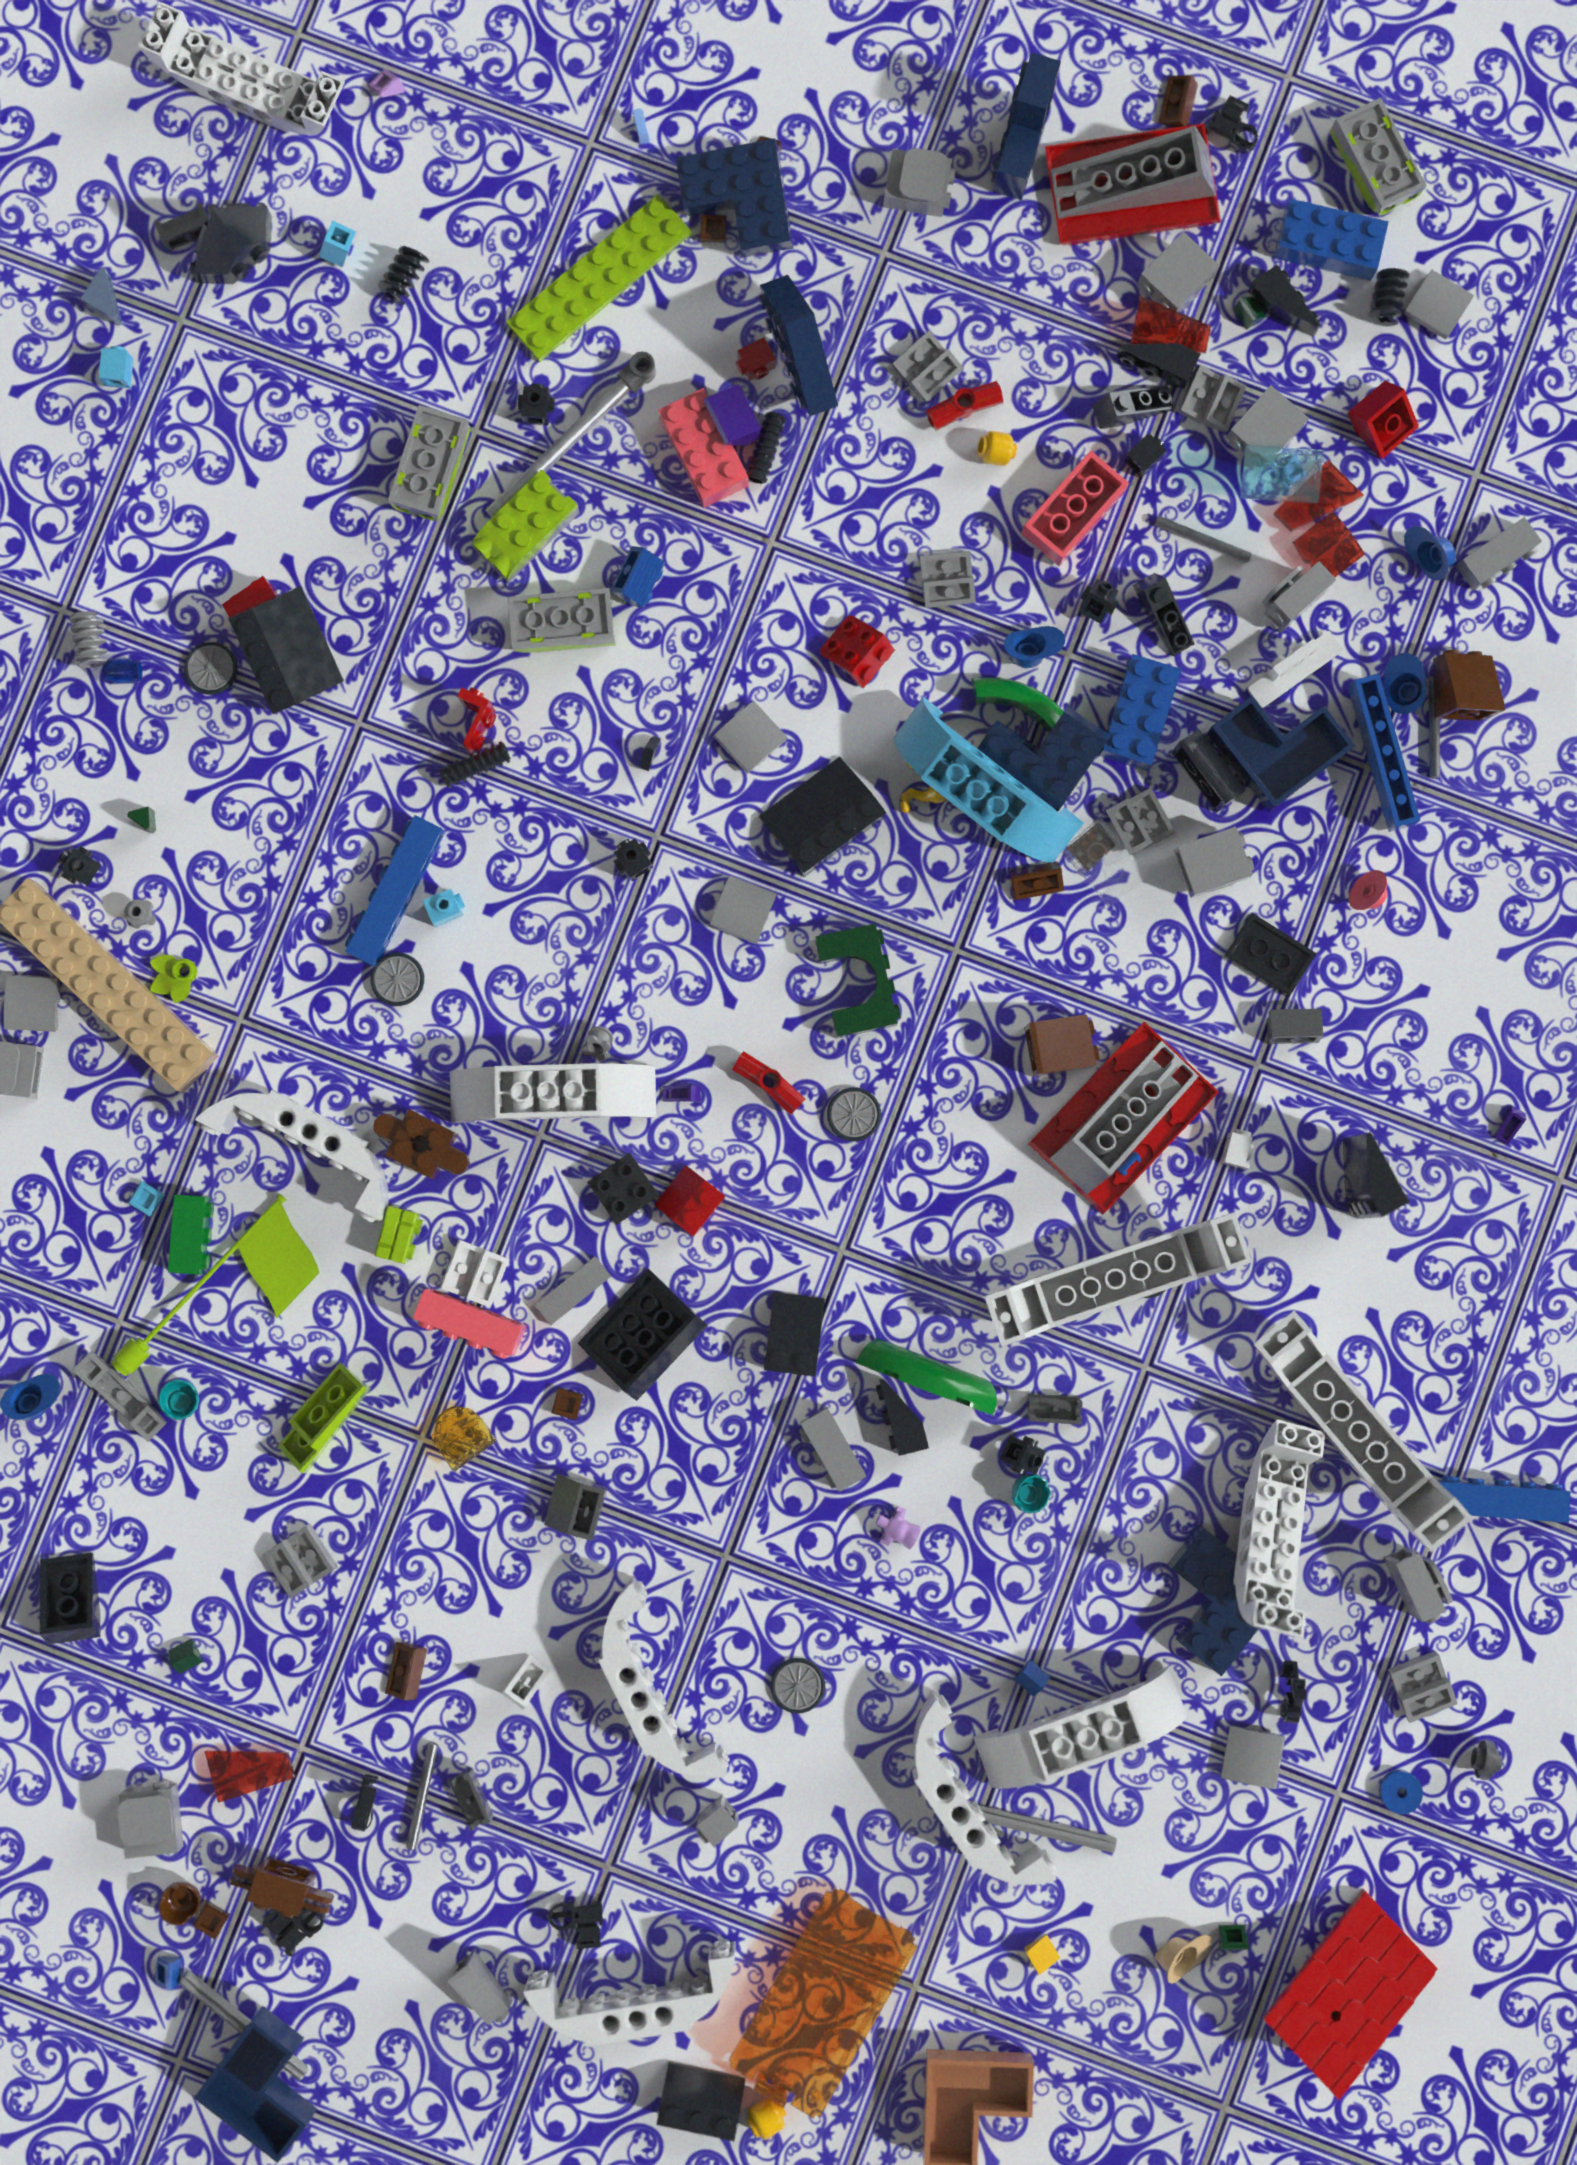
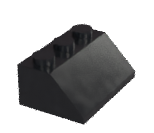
M1197 730L1181 740L1171 753L1218 813L1246 791L1243 787L1245 784L1238 774H1233L1228 768L1229 762L1226 757L1221 753L1218 754L1212 747L1214 743L1209 735Z
M669 2061L656 2125L734 2141L746 2078Z

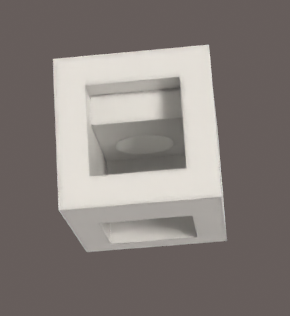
M1236 1129V1133H1228L1220 1163L1244 1170L1250 1169L1251 1164L1246 1163V1161L1251 1159L1254 1151V1144H1251V1132Z

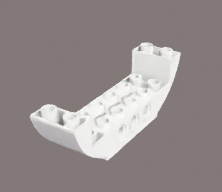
M160 1L138 45V48L157 66L182 84L196 91L198 95L287 133L293 132L304 135L320 133L345 83L344 80L321 71L316 81L190 27L181 10Z
M596 1063L495 1066L451 1071V1123L602 1117L656 1118L655 1066Z
M273 1090L269 1094L249 1093L223 1099L208 1107L196 1117L195 1120L202 1123L201 1129L218 1136L221 1133L229 1135L240 1115L250 1120L258 1121L260 1119L263 1121L261 1123L262 1127L278 1134L282 1131L285 1133L284 1139L295 1145H307L306 1151L319 1158L329 1157V1163L338 1169L347 1171L349 1168L353 1171L351 1176L364 1183H368L355 1206L357 1210L361 1211L359 1216L369 1222L377 1223V1221H384L386 1210L389 1206L388 1185L385 1173L379 1160L369 1148L371 1142L290 1097ZM292 1114L293 1122L291 1125H288L287 1119ZM315 1126L316 1134L311 1138L310 1130ZM335 1139H338L339 1146L333 1151L332 1143Z
M1277 1419L1262 1440L1255 1456L1248 1482L1245 1483L1233 1584L1236 1587L1238 1608L1248 1624L1303 1639L1306 1612L1294 1609V1598L1309 1464L1323 1457L1325 1432Z
M634 1577L623 1588L610 1610L604 1628L603 1652L598 1661L645 1757L651 1755L663 1766L689 1777L705 1779L726 1777L727 1767H729L728 1761L730 1760L723 1746L719 1748L717 1743L714 1742L688 1755V1752H690L684 1737L679 1739L676 1729L678 1725L672 1713L668 1715L665 1710L666 1700L660 1690L656 1691L653 1686L655 1679L649 1666L644 1668L641 1662L643 1657L642 1651L637 1643H632L629 1635L632 1632L625 1619L621 1621V1619L644 1608L648 1593L642 1581L637 1583ZM630 1668L633 1670L634 1675L627 1676L622 1669ZM642 1692L646 1698L638 1699L634 1693ZM653 1716L658 1721L655 1723H650L647 1721L646 1717Z
M1166 1666L1145 1674L1146 1681L1005 1733L1000 1734L997 1728L973 1737L991 1787L1007 1789L1028 1786L1044 1781L1048 1782L1147 1746L1148 1743L1178 1727L1185 1720L1187 1714L1170 1667Z
M933 1691L922 1706L913 1734L915 1768L912 1769L915 1783L973 1870L979 1868L994 1878L1020 1885H1038L1057 1880L1053 1872L1057 1868L1046 1849L1041 1851L1036 1844L1013 1860L1005 1845L1000 1847L997 1832L990 1822L988 1824L983 1822L986 1820L983 1811L975 1800L970 1802L969 1798L971 1796L968 1793L967 1787L961 1778L956 1781L954 1778L956 1775L954 1768L947 1757H940V1747L933 1738V1735L952 1723L950 1714L953 1712L944 1696L940 1695L938 1697L935 1691ZM942 1784L948 1785L944 1790L937 1789ZM956 1807H963L961 1811H952ZM977 1829L975 1833L968 1834L970 1830Z
M724 1939L714 1942V1945L709 1947L708 1963L711 1978H708V1976H698L693 1978V1981L685 1983L682 1980H674L668 1982L667 1986L661 1987L650 1984L641 1987V1990L632 1992L630 1989H621L616 1991L614 1995L605 1996L604 1993L590 1995L589 1999L584 2000L573 1997L565 1999L560 2004L555 1972L548 1973L547 1970H540L528 1977L523 1993L531 2008L544 2023L568 2038L585 2042L586 2048L692 2030L693 2023L705 2016L724 1993L732 1975L736 1942H729V1940Z

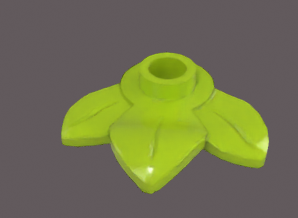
M161 955L152 959L150 964L159 974L151 985V992L160 995L171 994L174 1003H179L186 999L190 993L191 982L197 977L198 970L195 963L189 959L177 960L172 955ZM187 967L189 969L188 975L182 976L181 970Z

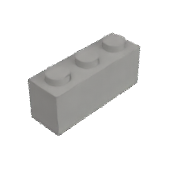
M1523 517L1464 558L1456 567L1473 591L1480 586L1485 589L1497 580L1494 576L1500 572L1506 575L1517 567L1515 562L1520 558L1526 561L1538 552L1536 547L1542 540L1526 518Z
M828 1407L800 1422L803 1428L799 1429V1432L805 1443L811 1441L815 1448L812 1455L819 1466L824 1464L828 1471L824 1476L832 1489L837 1487L840 1492L866 1477L864 1470Z

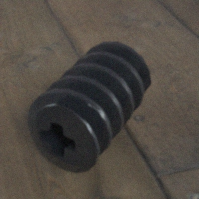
M400 246L398 249L399 254L393 258L394 263H390L388 266L390 272L384 273V280H381L378 286L390 300L404 305L405 303L400 297L408 298L410 296L405 288L414 289L415 287L410 279L418 281L420 277L415 271L424 272L425 270L420 262L429 263L430 261L418 250L407 246Z
M1387 268L1377 273V281L1374 285L1375 291L1372 295L1373 301L1370 304L1371 310L1368 314L1371 322L1380 326L1398 325V321L1394 318H1398L1402 314L1396 308H1401L1404 305L1400 299L1404 298L1406 293L1401 289H1405L1408 286V283L1404 281L1410 276L1408 271L1399 268Z

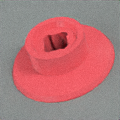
M1379 870L1369 871L1362 875L1350 891V906L1355 910L1375 909L1381 906L1388 894L1386 875Z

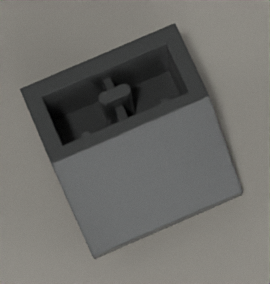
M557 1474L544 1525L571 1536L593 1541L608 1487Z

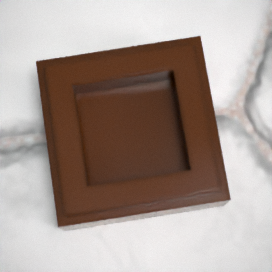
M702 214L700 242L725 243L727 215Z
M558 1388L551 1413L577 1420L584 1394Z
M208 1901L193 1927L216 1939L230 1913Z

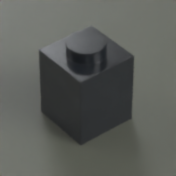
M1148 433L1127 453L1124 462L1142 479L1163 459L1167 450L1161 439L1156 436L1153 437Z

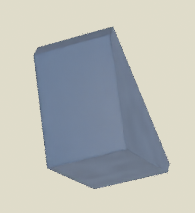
M105 267L100 268L82 295L81 300L90 310L117 326L122 325L112 278Z

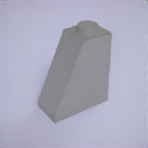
M476 1950L454 1965L447 1980L449 1985L487 2025L494 2020L497 2023L502 2021L510 2013L508 2010L512 2000Z

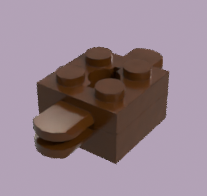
M408 1110L403 1121L390 1114H382L374 1121L373 1128L376 1135L391 1143L385 1156L430 1179L435 1180L440 1169L454 1175H461L469 1168L470 1161L468 1155L453 1147L459 1134L413 1110Z
M267 1857L257 1870L240 1864L233 1866L232 1873L234 1875L230 1876L229 1884L249 1890L247 1901L252 1902L253 1906L258 1909L267 1910L271 1908L277 1910L281 1916L288 1918L298 1917L303 1908L322 1914L330 1912L331 1905L328 1903L333 1902L334 1895L313 1887L317 1872Z

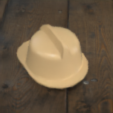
M1201 1935L1189 1942L1182 1938L1174 1937L1165 1943L1155 1954V1959L1167 1972V1981L1171 1984L1176 1983L1186 1973L1198 1966L1209 1954L1212 1948V1938L1208 1935Z

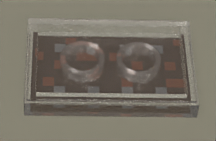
M1101 817L1071 840L1062 851L1108 908H1111L1149 876L1135 857L1129 855L1124 844Z

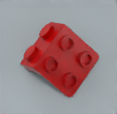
M849 615L825 642L819 652L824 658L847 671L856 685L864 688L874 678L883 664L889 660L895 649L882 632L855 616Z
M461 687L457 695L458 699L464 707L477 713L463 742L466 751L474 755L476 750L480 751L485 742L483 735L487 728H492L497 715L494 714L496 710L491 702L483 697L484 694L472 687L469 690Z

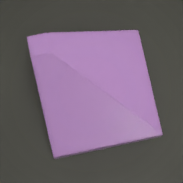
M386 69L368 84L369 89L381 97L396 95L406 91L399 78Z

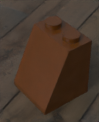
M1445 650L1443 654L1433 659L1434 719L1483 721L1505 711V704L1492 656L1482 655L1481 651L1459 654L1458 650Z
M1087 1015L1031 1022L1024 1027L1033 1078L1096 1066V1060H1099L1098 1047L1093 1045L1091 1035H1095L1093 1021L1088 1020Z

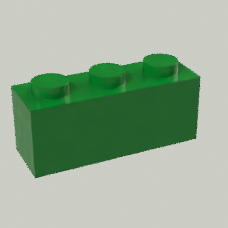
M174 1195L168 1273L200 1275L205 1274V1269L208 1270L210 1255L207 1254V1244H210L212 1239L209 1218H212L214 1214V1203L211 1202V1197Z

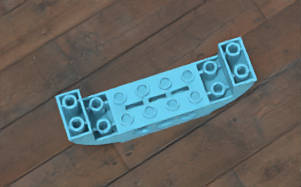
M923 697L893 737L894 743L905 761L921 777L920 779L999 841L1032 858L1053 863L1084 822L1065 807L1060 812H1057L941 721L939 718L943 712Z

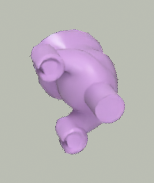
M896 1506V1511L893 1512L894 1516L888 1519L879 1515L875 1523L884 1528V1533H882V1538L879 1539V1542L888 1546L895 1540L907 1549H911L914 1546L921 1527L905 1521L906 1510L899 1506Z

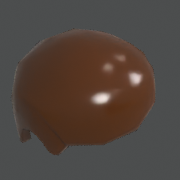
M187 1881L170 1884L161 1894L158 1909L161 1918L170 1925H185L188 1919L197 1914L201 1903V1895L197 1887Z

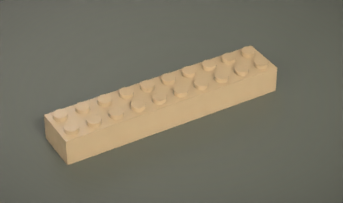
M27 878L0 906V923L176 1091L184 1093L219 1057L206 1042L151 992L145 984L36 881Z

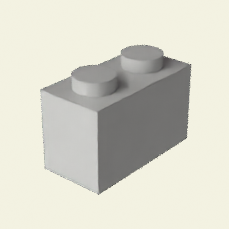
M722 1794L698 1815V1830L696 1832L705 1844L710 1842L715 1847L738 1827L739 1814Z

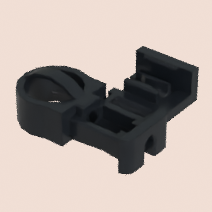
M1229 95L1221 112L1219 110L1216 111L1212 122H1209L1207 135L1209 136L1212 131L1228 139V146L1244 154L1253 151L1258 142V132L1252 125L1241 122L1242 119L1240 118L1243 112L1248 113L1250 105ZM1244 131L1250 132L1255 137L1254 142H1249L1238 134Z
M1284 1660L1280 1677H1286V1685L1291 1686V1692H1286L1283 1703L1280 1706V1715L1283 1718V1722L1298 1724L1302 1713L1303 1701L1307 1699L1305 1679L1299 1678L1297 1661Z
M365 1774L363 1777L351 1829L365 1832L371 1825L373 1820L372 1808L377 1788L372 1786L379 1780L378 1776ZM370 1813H371V1820H370V1822H369V1825L367 1826L368 1821H369V1817H370Z
M598 1900V1904L574 1906V1902L561 1901L551 1907L549 1922L553 1928L557 1930L576 1928V1932H579L580 1941H576L577 1949L601 1947L599 1926L603 1924L601 1900ZM561 1906L570 1909V1911L552 1913L553 1910ZM572 1917L570 1922L564 1926H558L552 1920L553 1918Z
M303 1908L298 1917L294 1918V1921L293 1918L284 1917L279 1914L271 1922L270 1920L278 1913L277 1910L272 1909L264 1917L262 1924L277 1936L275 1944L279 1948L284 1946L286 1948L285 1953L288 1956H293L296 1950L295 1947L306 1936L311 1938L321 1930L326 1915ZM306 1912H311L303 1921V1914ZM318 1914L320 1924L309 1926V1922Z

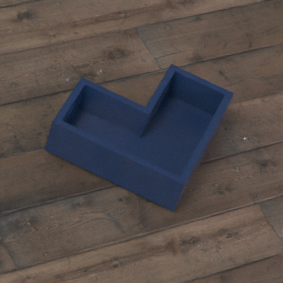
M1031 52L1029 62L1023 61L1019 82L1015 87L1012 97L1007 129L1003 134L999 155H997L993 167L991 182L995 183L994 193L1022 201L1051 107L1061 64L1060 60Z
M775 138L676 157L683 209L688 216L734 208L740 249L744 257L794 248L779 147Z
M789 275L761 284L762 294L758 297L763 311L766 310L768 318H765V323L769 333H772L775 343H778L781 352L785 353L787 360L784 361L787 375L791 376L793 382L790 384L793 397L797 398L800 408H805L809 416L837 407L838 402L814 312Z
M1253 696L1232 710L1207 731L1213 742L1268 812L1272 811L1356 746L1325 706L1321 707L1283 736Z
M1067 707L1040 748L997 720L977 749L1059 812L1111 735L1070 707Z
M1198 1525L1167 1565L1205 1595L1207 1599L1175 1639L1222 1677L1259 1630V1627L1248 1624L1238 1608L1236 1587L1233 1584L1237 1554L1204 1527Z
M262 2005L202 2085L194 2099L276 2163H279L308 2125L317 2108L277 2078L278 2074L304 2040V2037Z

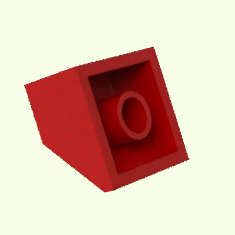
M1385 380L1347 412L1355 432L1380 459L1387 456L1419 428L1405 389Z
M685 1165L654 1205L691 1236L695 1237L726 1196Z

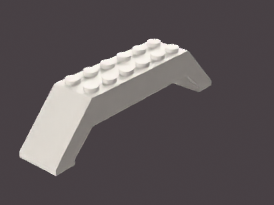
M1234 1212L1183 1227L1028 1279L984 1297L1002 1347L1050 1328L1253 1262L1236 1213Z
M1295 1311L1253 1344L1284 1388L1322 1432H1325L1328 1440L1386 1508L1431 1553L1473 1519L1458 1500L1428 1472L1330 1358L1311 1332V1329Z

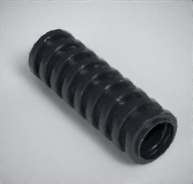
M776 412L765 413V420L762 422L764 427H761V434L758 437L759 442L755 444L757 449L753 450L752 454L754 456L750 459L752 464H749V471L746 472L749 480L757 484L767 483L768 479L766 476L770 474L768 469L772 467L771 461H774L775 458L773 454H776V447L780 443L778 439H781L782 436L780 432H783V425L787 421L783 415Z
M500 741L498 742L499 745L495 746L493 744L490 749L486 747L483 752L477 751V754L474 756L470 754L467 759L463 757L460 762L456 760L453 765L449 763L446 768L440 767L439 771L446 787L451 788L454 783L458 785L461 780L465 782L468 777L472 779L475 774L479 776L482 771L488 772V769L491 767L496 769L498 764L503 766L505 761L510 763L511 758L505 744Z

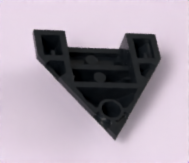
M263 202L257 203L254 207L249 203L224 204L222 208H218L215 204L208 206L207 213L209 217L207 222H204L195 248V253L198 257L195 262L191 263L189 268L197 283L234 284L238 280L244 279L256 263L259 264L266 259L271 249L272 215Z

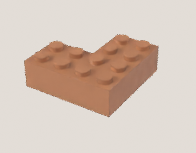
M926 2049L923 2165H978L979 2116L1032 2118L1034 2061L1031 2053Z

